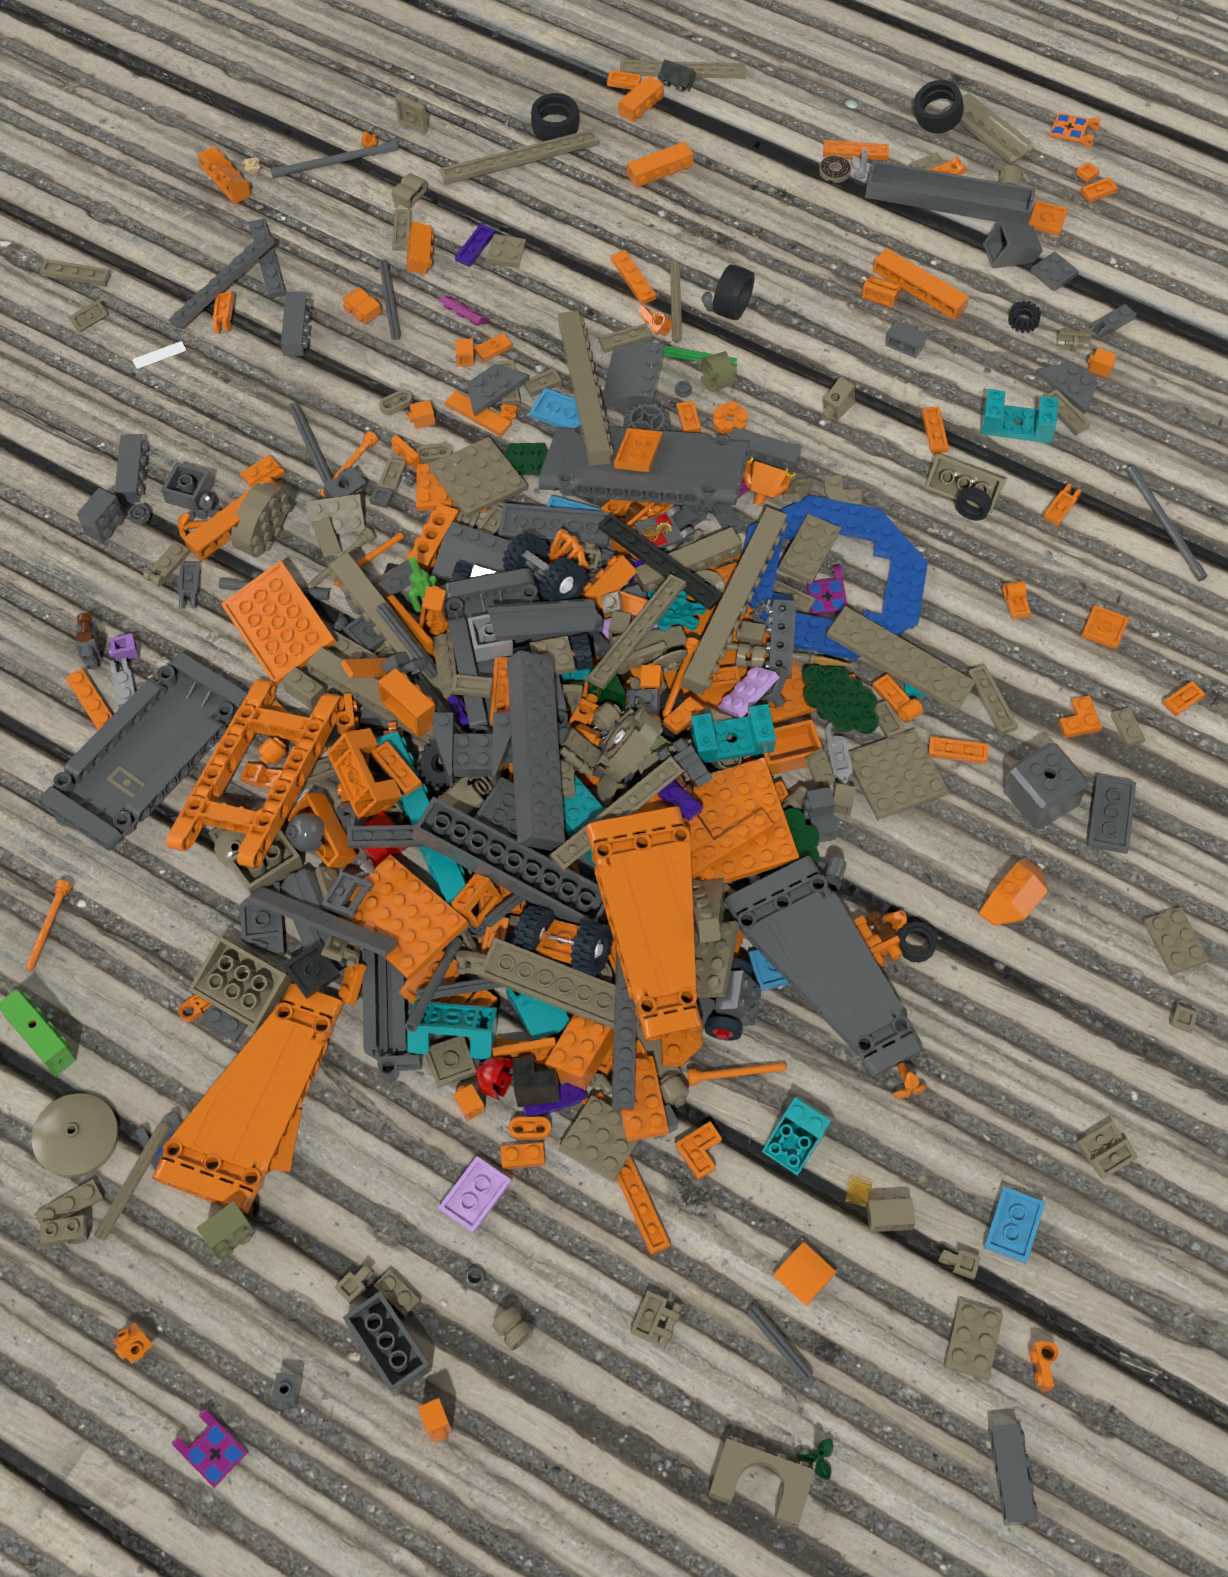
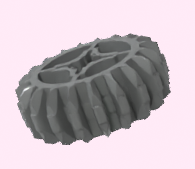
M646 402L644 405L638 403L637 407L632 406L631 410H627L623 427L670 431L671 420L668 412L665 411V408H660L659 404L654 406L653 402L650 405Z

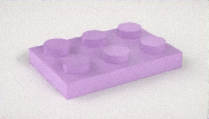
M755 666L748 671L747 676L741 682L735 685L734 690L722 699L718 708L726 714L742 718L748 712L749 707H752L780 677L776 672Z
M476 1156L440 1204L438 1210L474 1234L512 1183V1180Z

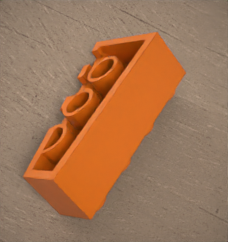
M212 146L197 154L200 167L234 205L251 196L249 182L242 178L240 172L233 168L232 163L224 158L221 151Z
M427 586L422 604L419 625L429 637L450 632L445 614L446 590H442L438 586Z
M306 793L286 818L290 821L294 816L301 813H313L319 816L324 823L325 835H322L320 842H323V844L315 851L316 854L329 868H346L357 855L353 848H348L347 836L326 795L323 793Z

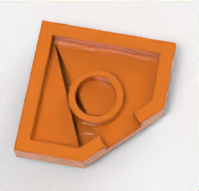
M702 1030L660 1039L662 1066L683 1067L701 1049L703 1045Z

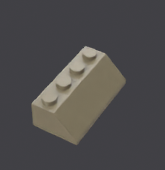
M938 453L925 488L957 500L964 488L975 487L981 489L992 500V506L989 513H992L1002 493L1007 477L949 455ZM966 500L970 505L981 508L977 503Z

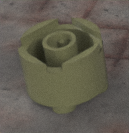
M726 351L702 358L699 362V371H703L701 380L708 391H717L734 384V374L737 373V368L735 364L731 363Z

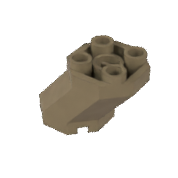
M460 777L453 786L437 799L474 818L493 787L486 777Z

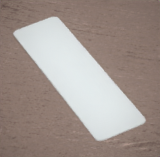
M180 341L137 357L132 361L135 367L139 369L184 352L186 348L183 342Z

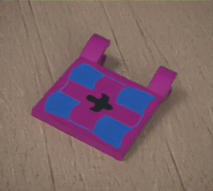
M834 566V579L813 581L812 585L806 583L808 595L816 598L815 603L811 607L812 615L842 612L845 606L848 607L841 566Z
M204 1409L199 1414V1417L209 1428L189 1448L178 1437L172 1441V1445L215 1488L248 1452Z

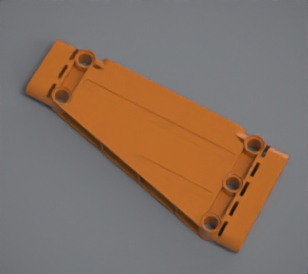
M680 807L664 808L592 822L586 825L585 829L592 850L591 859L596 864V880L630 998L634 999L636 1006L635 1014L639 1018L645 1041L659 1040L702 1029L703 1024L696 1003L690 832L685 827ZM675 836H681L683 841L678 840ZM636 843L643 844L645 848L638 847ZM597 851H604L606 856H601ZM681 996L688 997L690 1003H685ZM641 1005H647L650 1008V1012L644 1011Z
M290 983L281 1003L275 1007L265 1022L163 1147L164 1153L153 1173L152 1179L223 1207L234 1201L242 1214H248L257 1193L263 1188L266 1173H270L272 1170L269 1169V1164L271 1165L272 1161L276 1160L274 1153H279L277 1151L279 1147L277 1146L281 1141L285 1140L283 1134L287 1135V1124H290V1121L293 1122L292 1115H296L295 1109H300L327 1050V1040L333 1035V1027L344 1003L337 998L320 992L306 999L296 984ZM285 1012L290 1013L287 1017H280ZM321 1026H328L324 1031L318 1030ZM173 1148H180L176 1155H170V1151ZM212 1163H218L215 1169H209ZM251 1177H258L255 1183L248 1184V1180Z

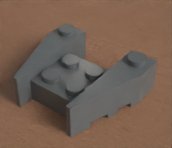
M433 713L434 743L449 786H453V777H492L493 786L497 785L503 764L512 746L510 713H493V734H454L453 713Z

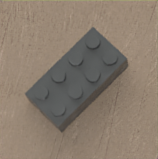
M381 1291L343 1316L346 1325L393 1397L432 1371L429 1363Z

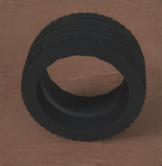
M935 80L919 89L914 99V110L919 125L926 131L943 133L951 130L960 122L963 116L964 104L962 94L956 84L948 80ZM937 99H949L954 102L949 110L941 114H929L924 111L929 103Z
M549 93L536 99L531 109V125L536 137L542 141H548L577 133L579 128V110L574 99L560 93ZM554 114L567 117L566 120L560 122H549L543 118Z
M728 265L721 275L714 294L713 312L728 319L739 320L749 303L753 291L754 273L737 265Z

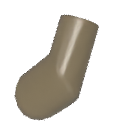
M596 1073L588 1086L600 1087L606 1095L612 1094V1084L604 1074Z

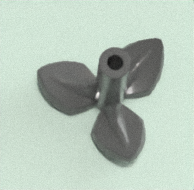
M209 492L202 495L199 506L202 509H196L193 512L195 517L206 519L208 514L212 518L217 512L221 511L219 509L212 510L215 494Z

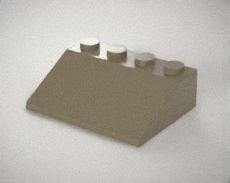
M219 936L188 990L257 1030L284 996L292 979L283 970L229 939Z

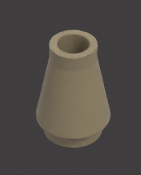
M802 786L798 787L796 791L784 800V810L795 808L801 811L803 800L806 799L808 790Z

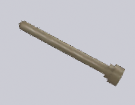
M363 529L360 532L359 539L340 556L346 552L351 556L363 544H370L375 539V535L370 529ZM329 565L311 580L306 587L310 589L315 588L329 575Z

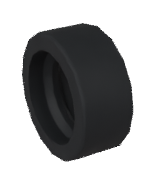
M975 487L964 488L955 503L956 510L960 515L974 521L986 518L992 506L990 496L983 490ZM966 500L977 503L981 508L970 505Z
M915 921L908 923L902 928L898 937L900 939L899 947L902 951V956L911 962L920 963L927 961L932 957L937 946L935 931L931 926L923 922ZM914 932L925 935L929 940V947L922 952L911 950L905 943L907 935Z

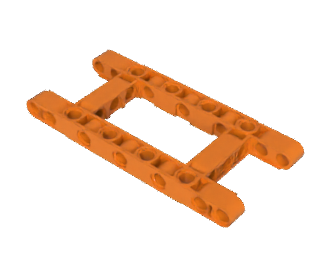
M256 679L166 838L167 847L186 852L193 846L204 825L246 834L238 849L237 862L242 866L259 868L336 724V715L342 712L344 708V697L325 693L320 697L310 718L267 709L276 696V685L271 681ZM255 733L297 741L296 746H293L284 763L280 776L275 779L269 790L268 798L262 809L260 808L256 812L244 809L242 806L234 807L224 802L222 804L217 803Z

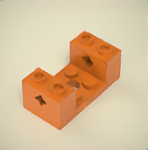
M370 728L344 732L327 751L358 820L375 817L382 811L386 813L402 797L394 779L375 783L373 775L369 771L365 758L378 746Z

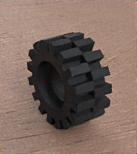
M1025 300L1022 303L1020 301L1017 304L1014 303L1008 318L1011 328H1016L1015 331L1017 332L1021 330V333H1024V331L1030 333V330L1033 332L1035 328L1037 329L1041 317L1039 306L1036 307L1035 303L1031 305V301L1025 303ZM1019 315H1026L1030 318L1024 319L1021 318Z

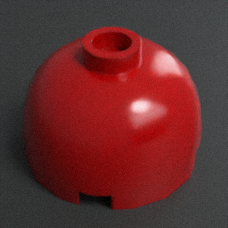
M501 1056L490 1057L477 1067L475 1076L482 1093L496 1100H500L499 1096H505L513 1078L512 1075H509L510 1068L513 1069V1061L511 1059Z

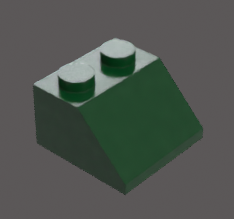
M617 674L604 690L588 682L590 686L588 687V692L598 697V705L602 706L605 701L616 704L621 712L625 711V691Z

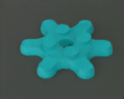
M655 590L647 593L648 600L656 593ZM682 591L657 622L658 628L661 631H668L672 625L680 624L689 630H695L699 625V620L693 616L703 615L707 609L700 603L687 601L688 595Z

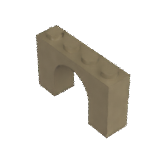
M736 1437L726 1438L709 1497L731 1504L740 1475L750 1467L765 1466L778 1475L782 1484V1498L775 1521L797 1529L815 1470L811 1469V1465L806 1462L797 1461V1463L789 1461V1457L780 1453L772 1455L767 1453V1449L764 1447L744 1445L745 1441Z

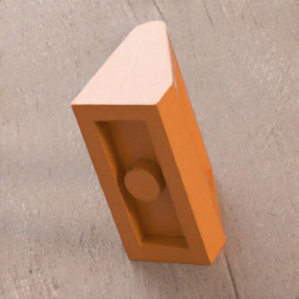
M870 276L863 285L861 297L893 308L902 292L903 286Z
M475 873L452 901L451 905L472 926L478 928L484 921V917L491 912L502 897L489 878ZM487 891L492 897L475 917L471 910Z

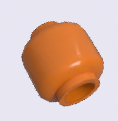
M268 737L258 748V753L261 755L259 759L266 765L269 763L277 765L287 754L285 749L287 746L276 737Z

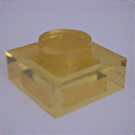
M851 1179L845 1201L866 1207L872 1185Z

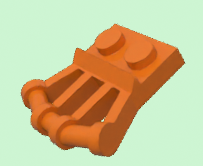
M560 529L553 541L550 554H547L550 558L546 563L548 565L550 563L554 564V560H560L561 557H565L573 548L567 558L575 561L578 557V565L585 570L589 568V563L585 559V549L582 545H579L577 537L569 535L564 529ZM565 540L566 543L561 547L562 542Z

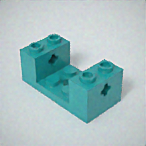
M988 389L983 407L980 434L1051 444L1057 424L1059 398L1041 396L1038 408L1031 409L1004 405L1006 391ZM1014 421H1019V422H1021L1022 424H1021V425H1017V424L1014 423Z
M768 704L749 707L748 717L712 722L711 713L691 716L690 732L694 751L702 763L774 752L776 736ZM734 735L737 737V741L731 743L727 740V737Z
M414 1001L412 1011L416 1008L419 1001ZM430 1002L415 1032L407 1030V1052L428 1054L434 1034L455 1035L458 1037H470V1058L488 1059L492 1057V1048H494L496 1039L497 1008Z

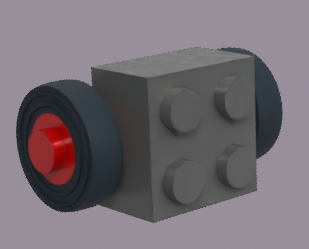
M733 958L726 996L716 998L715 1011L722 1017H710L706 1020L705 1033L720 1040L732 1041L741 1037L742 1026H755L761 989L750 978L752 967L748 962Z

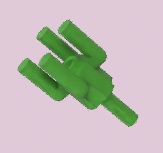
M411 557L409 563L413 573L410 574V581L413 589L409 591L408 595L415 612H419L422 608L418 598H424L427 586L439 587V584L434 575L429 577L427 572L419 568L416 558Z

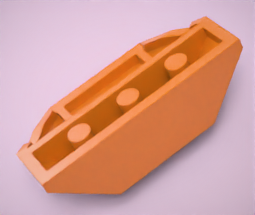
M1026 858L1018 861L994 889L980 910L979 915L994 926L1024 921L1048 892L1042 869Z

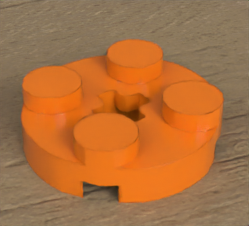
M730 401L714 410L713 426L718 432L732 434L734 427L742 430L746 428L748 421L747 412L743 407L737 405L736 402ZM728 417H731V418H733V421H731V420H726V419H727Z

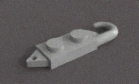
M829 722L825 727V737L834 778H838L842 783L847 784L850 776L853 774L847 742L842 736H833V726Z

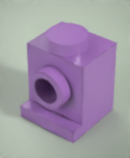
M132 633L110 638L111 646H108L110 657H114L116 662L121 661L122 658L130 659L135 657V659H139L136 642Z

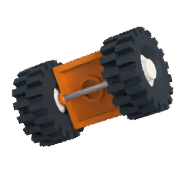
M529 906L528 909L524 910V914L520 916L521 920L517 922L518 928L514 933L516 934L514 938L515 946L543 957L570 963L573 965V969L586 974L597 976V974L601 973V970H604L605 963L607 964L609 960L608 955L611 954L610 947L613 945V942H611L613 936L611 935L610 926L586 920L580 926L554 920L556 916L553 914V911L536 906Z

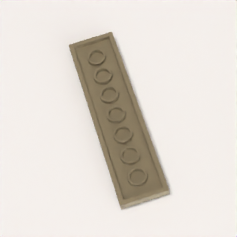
M847 606L844 607L826 634L828 638L955 712H958L976 683L973 679Z
M494 938L478 977L586 1020L611 1027L614 1030L615 985ZM641 1005V1007H642V1009H643L644 1011H645L647 1005ZM636 1016V1033H637L638 1027H639V1025H640V1021H639V1018Z

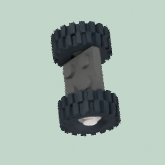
M530 532L517 535L518 538H513L511 540L513 543L507 545L508 550L503 553L506 557L502 558L505 571L524 568L531 569L534 578L542 581V583H539L541 588L539 592L547 601L575 600L581 597L579 594L584 592L583 586L587 584L585 581L587 575L583 567L567 557L566 559L564 557H561L560 560L556 559L554 564L550 563L548 565L546 563L550 558L547 555L550 554L548 544Z

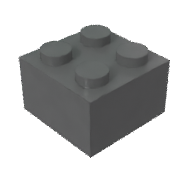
M176 462L161 491L165 503L195 511L201 508L199 506L200 499L204 493H209L213 483L209 471Z
M100 488L95 491L77 513L85 535L102 544L111 537L113 531L124 519L117 497Z

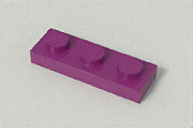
M440 295L438 301L443 303L444 308L455 310L458 316L462 318L467 317L470 319L469 322L476 326L487 324L489 318L450 295Z

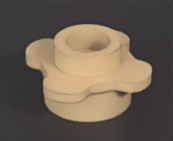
M256 157L245 159L243 161V164H245L244 170L251 174L258 172L260 169L259 159Z

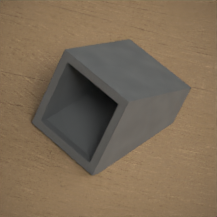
M1002 219L983 242L992 268L1034 263L1043 251L1034 226Z

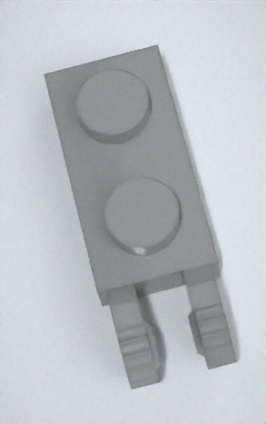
M122 658L121 662L124 671L121 672L117 671L115 661H110L118 708H121L135 693L132 673L126 658Z

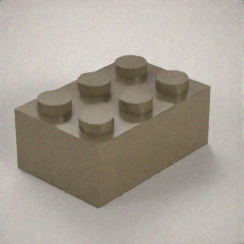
M279 830L259 868L255 869L239 865L237 862L238 853L228 859L232 872L249 895L261 886L267 889L274 886V883L282 881L287 875L303 867L299 854L281 830Z

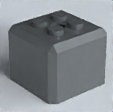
M1048 743L1011 766L1003 792L1033 828L1042 829L1079 806L1088 786V779L1058 744ZM1050 772L1055 778L1049 779L1044 773Z

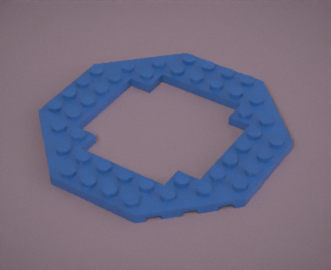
M810 495L779 511L787 514L786 522L788 526L785 533L781 532L780 534L782 538L779 546H775L773 549L775 553L772 560L767 561L768 568L766 573L760 576L762 580L758 589L754 588L753 590L755 592L751 603H747L750 608H757L756 602L762 605L763 599H765L766 604L768 599L771 600V606L773 605V600H790L791 596L773 592L783 539L794 540L806 516L810 514L841 527L839 535L875 542L873 556L890 560L882 614L864 611L863 616L897 636L902 635L909 628L913 629L918 626L928 562L881 509ZM759 522L748 527L743 554ZM764 611V614L760 616L764 621H767L769 614ZM801 613L795 614L794 648L852 660L861 657L826 636L835 620Z

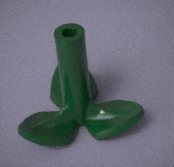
M831 1438L822 1440L817 1445L816 1454L810 1449H802L796 1454L799 1461L810 1465L815 1462V1473L824 1480H829L832 1475L831 1466L823 1461V1459L832 1455L833 1440Z

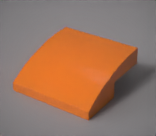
M803 1242L773 1276L807 1306L834 1277L837 1271L806 1242Z

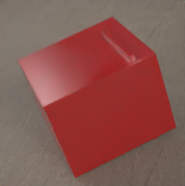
M382 811L363 826H395V824ZM408 847L360 849L377 867L389 855L395 858Z

